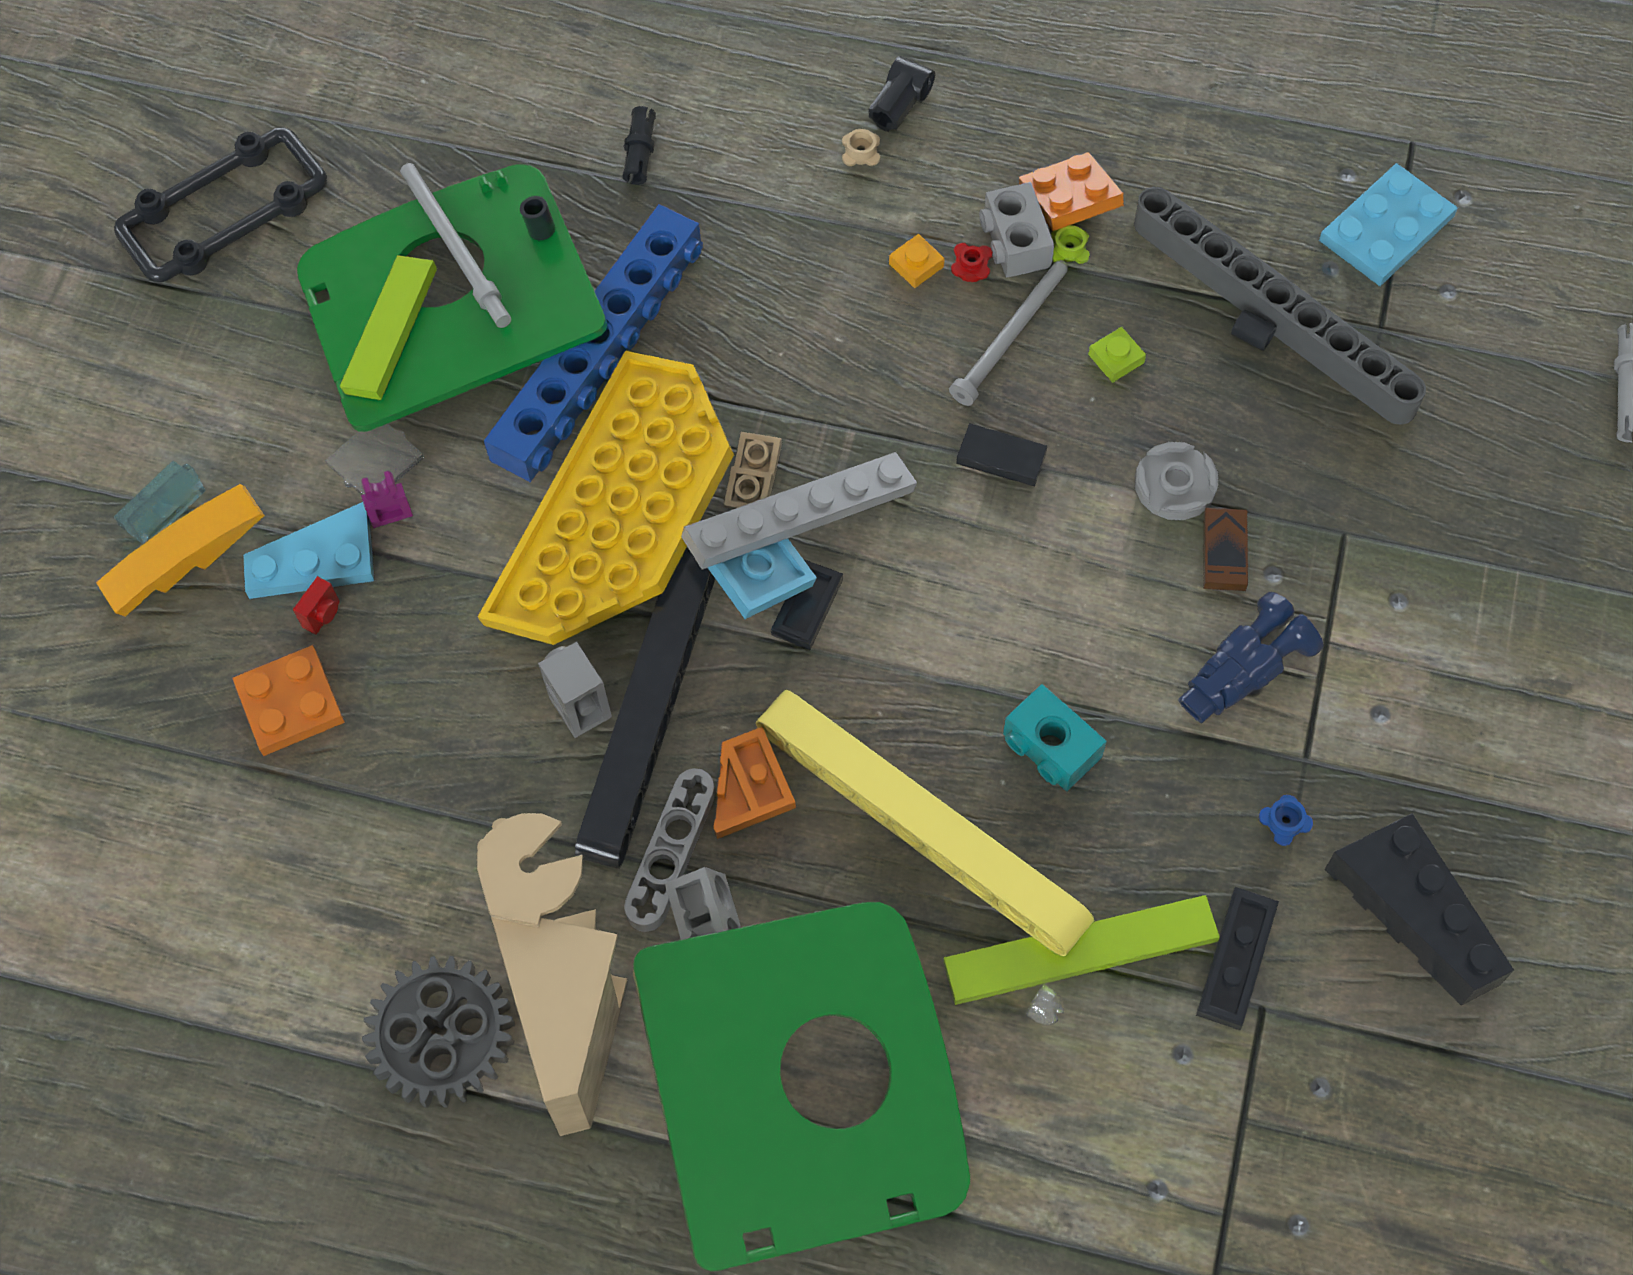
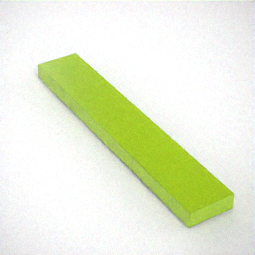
M1203 895L1095 921L1088 927L1066 956H1060L1034 937H1028L944 957L943 963L954 1003L958 1005L1218 942L1220 936L1207 897Z

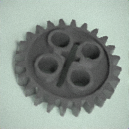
M435 956L430 958L429 967L426 970H422L420 965L413 961V975L407 977L401 971H395L399 984L394 988L382 983L380 986L387 996L385 1000L371 999L370 1004L378 1012V1015L364 1017V1022L375 1032L362 1036V1041L366 1046L376 1048L368 1052L365 1057L370 1064L381 1063L373 1073L379 1081L390 1077L386 1088L392 1094L403 1087L402 1098L407 1103H410L417 1093H419L420 1103L425 1108L429 1107L433 1096L438 1097L439 1102L444 1108L448 1107L450 1094L456 1093L463 1103L467 1102L466 1088L472 1086L479 1093L484 1092L480 1079L484 1075L494 1080L498 1078L492 1067L493 1063H508V1058L500 1050V1047L514 1045L512 1036L503 1032L515 1026L512 1016L502 1015L512 1008L508 998L497 999L502 994L503 989L499 982L488 986L491 976L486 969L474 977L475 966L472 961L468 960L461 970H458V964L454 956L449 957L444 968L440 967ZM439 991L448 993L445 1003L440 1007H427V1001L432 994ZM462 999H466V1005L458 1008V1003ZM479 1018L483 1020L480 1030L470 1036L461 1034L463 1024L469 1019ZM435 1026L447 1029L446 1034L443 1036L436 1033L433 1035L431 1031ZM404 1028H417L416 1036L411 1042L407 1044L396 1043L399 1032ZM420 1054L418 1062L412 1064L411 1059ZM442 1054L452 1056L449 1067L444 1071L432 1072L430 1070L431 1063L437 1056Z

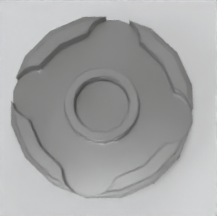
M1167 442L1150 449L1146 456L1140 460L1135 473V491L1141 503L1153 514L1168 520H1186L1199 516L1205 511V508L1211 505L1218 488V471L1212 459L1205 452L1202 455L1199 451L1194 450L1195 446L1185 442Z

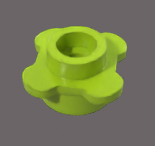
M1069 225L1051 233L1054 243L1052 261H1076L1079 264H1083L1089 260L1090 253L1086 250L1089 235L1086 231L1077 226Z

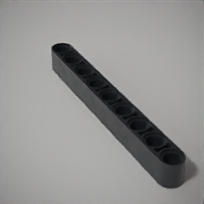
M686 547L664 592L658 595L578 833L575 856L583 855V860L616 869L621 868L638 820L715 583V577L708 568L701 569L688 547Z

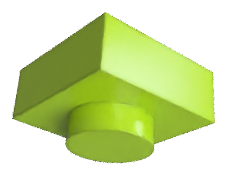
M1122 327L1090 345L1088 353L1112 383L1144 364L1146 358L1143 350Z

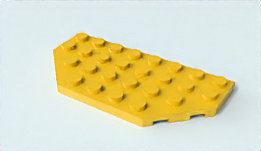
M629 351L624 352L479 613L478 619L484 626L555 645L664 592L687 547L681 537L684 527L701 520L734 457L731 446L693 364Z

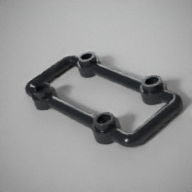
M277 127L261 136L254 132H244L238 136L235 143V151L162 193L154 189H144L137 194L135 208L117 219L114 224V233L150 281L165 282L180 273L188 276L197 275L206 268L208 264L207 257L279 215L295 217L305 211L307 199L319 193L327 184V174L292 130L285 127ZM281 142L286 145L311 177L310 180L301 185L291 181L280 183L275 189L274 201L200 244L189 239L180 241L174 248L173 259L160 267L155 264L130 230L142 222L151 225L161 223L169 215V206L241 165L246 167L260 166L267 160L268 150Z

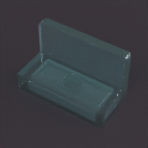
M172 461L114 516V519L119 526L144 544L164 528L171 525L206 490L193 467L187 463L181 467Z

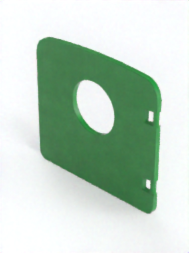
M512 165L432 193L459 237L472 242L482 251L484 256L482 273L487 280L495 284L501 293V303L510 315L511 322L508 326L499 328L489 312L479 306L473 296V289L453 303L440 307H421L381 400L344 394L340 384L397 255L407 256L419 245L436 238H441L419 201L415 199L374 216L312 246L300 258L297 266L298 279L305 294L346 417L354 430L358 432L371 431L591 341L606 331L607 320L547 181L538 169L530 165ZM540 196L546 200L555 224V232L548 239L534 240L530 237L520 213V205L526 198ZM327 289L331 299L318 304L315 293Z
M863 902L648 946L636 954L632 963L633 976L693 1256L696 1263L702 1269L709 1272L720 1271L942 1217L955 1211L965 1200L970 1186V1172L964 1132L946 1047L930 990L905 919L893 907L881 902ZM839 1016L854 1020L871 1031L884 1049L889 1066V1083L886 1095L876 1112L866 1121L856 1126L834 1129L814 1124L795 1110L784 1092L780 1074L784 1048L792 1034L799 1027L813 1019ZM911 1194L914 1211L890 1216L886 1200ZM769 1228L773 1245L746 1251L743 1234Z

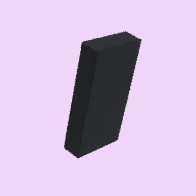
M969 423L957 455L956 464L1035 487L1048 446Z
M804 559L817 578L812 587L784 601L771 628V636L811 650L842 584L843 573Z

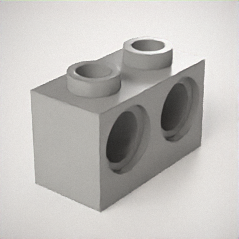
M1029 182L986 192L985 208L981 209L979 213L980 222L984 233L990 232L993 240L991 241L993 260L995 264L1001 263L1006 278L1051 268L1054 243L1032 183Z
M703 867L665 883L681 940L741 928L725 874Z

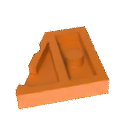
M763 727L722 742L716 819L714 820V832L717 839L796 808L794 797Z

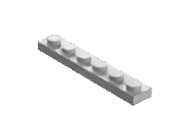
M894 452L685 526L681 537L701 569H705L913 493L917 482L898 454Z

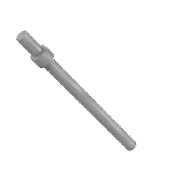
M412 163L405 164L400 170L402 176L474 288L473 296L479 306L489 312L499 328L508 326L511 322V317L501 303V293L492 281L486 279L416 167Z

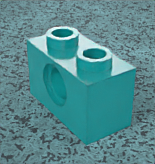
M1043 684L1033 691L1005 719L1003 735L1008 746L1016 754L1028 756L1037 765L1038 772L1048 783L1052 785L1059 784L1066 792L1103 757L1107 741ZM1046 735H1053L1059 738L1062 743L1057 746H1049L1041 738Z

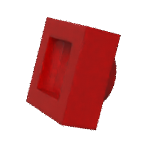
M317 576L293 608V611L302 628L317 635L322 626L330 623L335 617L340 600L332 584Z

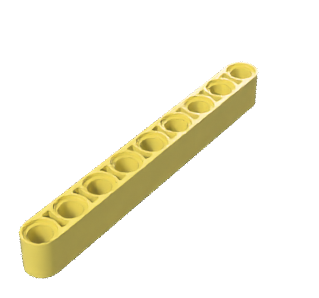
M784 690L756 721L757 728L763 727L768 740L1054 953L1066 956L1093 923L1094 918L1092 914L1078 900L793 692Z

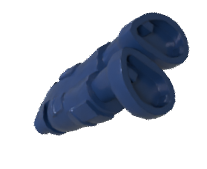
M1267 592L1257 602L1259 615L1250 627L1248 625H1239L1220 643L1217 652L1199 670L1196 677L1188 682L1190 689L1178 698V701L1196 721L1202 724L1213 713L1219 716L1224 712V709L1235 705L1255 689L1259 690L1268 685L1270 681L1284 671L1282 658L1291 652L1297 651L1304 656L1313 657L1323 649L1324 644L1319 632L1304 614H1299L1292 620L1294 608L1285 597L1275 592ZM1290 622L1269 645L1261 644V641L1273 630L1281 629Z

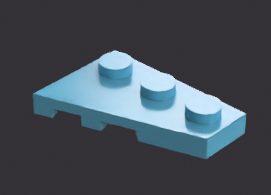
M363 502L243 555L245 592L249 599L307 591L317 576L331 583L333 587L374 581L370 519Z

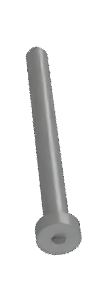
M1059 260L1054 262L964 379L958 378L953 382L949 391L956 401L963 405L971 406L978 398V386L1067 273L1068 265L1065 261Z

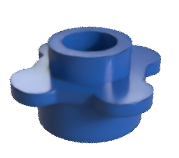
M1283 795L1271 808L1264 807L1259 813L1260 823L1270 828L1274 833V841L1282 846L1291 844L1293 837L1299 833H1308L1313 826V820L1310 816L1306 815L1303 805L1291 795ZM1288 817L1290 822L1287 824L1283 823L1282 818Z

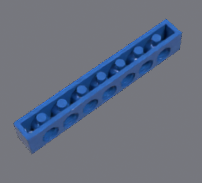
M660 204L656 207L595 290L607 320L606 331L598 338L551 356L541 362L484 439L490 462L529 482L533 480L538 471H544L552 459L553 451L559 442L566 440L570 436L575 426V420L583 409L587 410L591 407L596 398L597 390L605 379H610L624 352L627 349L631 350L636 345L643 326L648 320L651 321L657 316L664 297L669 291L672 292L678 287L685 268L690 262L694 263L700 256L703 242L701 241L698 222ZM597 341H604L602 343L595 344V342ZM577 370H583L582 372L577 374L572 373ZM555 400H562L557 404H549ZM539 430L534 435H527L530 431Z

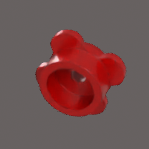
M959 243L954 247L956 261L951 265V272L954 276L966 282H976L989 276L990 269L987 265L988 260L992 258L993 254L990 247L986 245L980 247L968 246L966 243Z

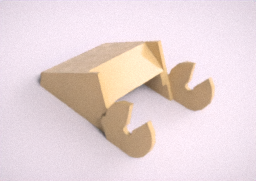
M521 813L502 820L486 834L477 852V871L542 1097L559 1135L563 1136L591 1129L628 980L627 978L613 976L610 973L618 934L595 930L596 909L555 919V921L541 918L543 915L557 911L573 897L582 879L583 855L540 865L532 873L523 872L520 869L522 861L525 858L533 857L560 828L562 822L545 814Z

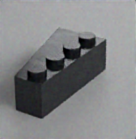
M1412 813L1335 851L1324 870L1335 881L1339 879L1354 894L1352 898L1365 911L1369 909L1387 927L1386 931L1398 944L1402 942L1418 958L1417 962L1461 1006L1499 987L1514 971L1510 962Z

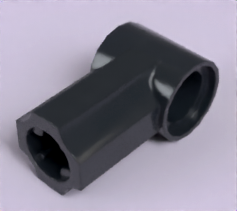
M902 56L897 57L888 72L886 85L869 108V118L875 122L878 128L884 131L897 130L916 101L922 103L929 95L934 84L935 71Z

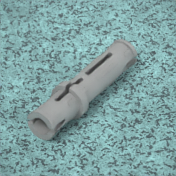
M1633 323L1629 325L1630 334H1627L1626 324L1618 328V357L1614 360V370L1618 374V431L1616 436L1618 440L1629 443L1632 442Z

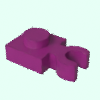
M390 471L384 472L385 479L382 482L370 483L367 477L362 478L361 481L365 493L361 497L373 529L413 516L402 483L395 484L393 474Z

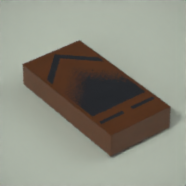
M1205 508L1203 514V589L1246 591L1248 586L1247 510Z

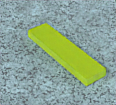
M397 255L340 384L344 394L377 400L382 399L437 271L433 260Z

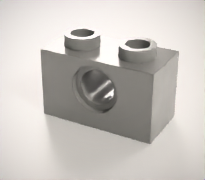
M577 642L568 647L561 646L552 650L543 661L538 663L549 698L574 738L612 717L603 681Z

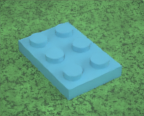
M1396 163L1321 232L1319 241L1377 285L1381 286L1455 216L1458 207Z

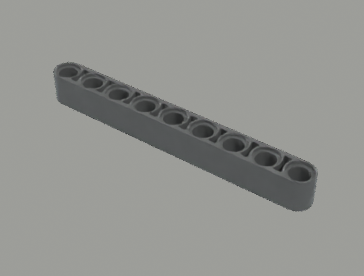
M1154 186L1146 188L1141 192L1138 198L1134 227L1143 238L1239 310H1247L1276 325L1275 337L1387 421L1402 425L1414 419L1426 394L1425 383L1417 374L1168 190Z

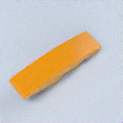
M239 484L164 528L125 557L99 579L96 584L113 611L126 617L154 590L166 593L195 566L204 570L208 568L265 515L246 487Z

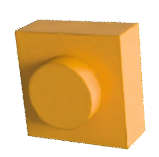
M919 233L889 255V265L914 288L944 267L945 258Z

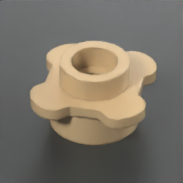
M856 129L843 137L842 144L846 147V152L842 156L844 164L847 166H854L855 164L874 166L879 163L880 154L877 153V146L880 144V138L878 135L866 129Z

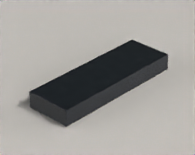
M1238 887L1234 888L1196 1016L1241 1030L1279 901Z

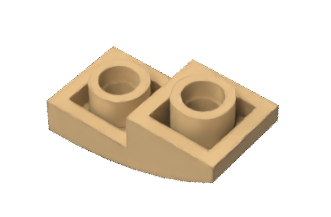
M741 432L735 464L731 466L724 508L736 509L770 497L782 446L781 438Z

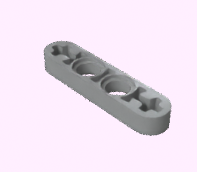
M693 768L686 770L675 781L626 897L624 908L628 922L638 931H653L664 922L671 906L665 883L684 875L715 799L713 779L702 769ZM696 782L701 783L705 794L697 793L692 802L693 812L686 809L689 796L685 788H693ZM679 819L687 821L691 825V832L687 837L676 840L667 835L666 830L671 822ZM668 859L675 865L673 874L663 880L654 878L650 874V867L655 861ZM643 884H647L655 890L652 905L656 912L655 914L647 913L643 919L639 918L638 910L635 906L645 905L649 897V890Z

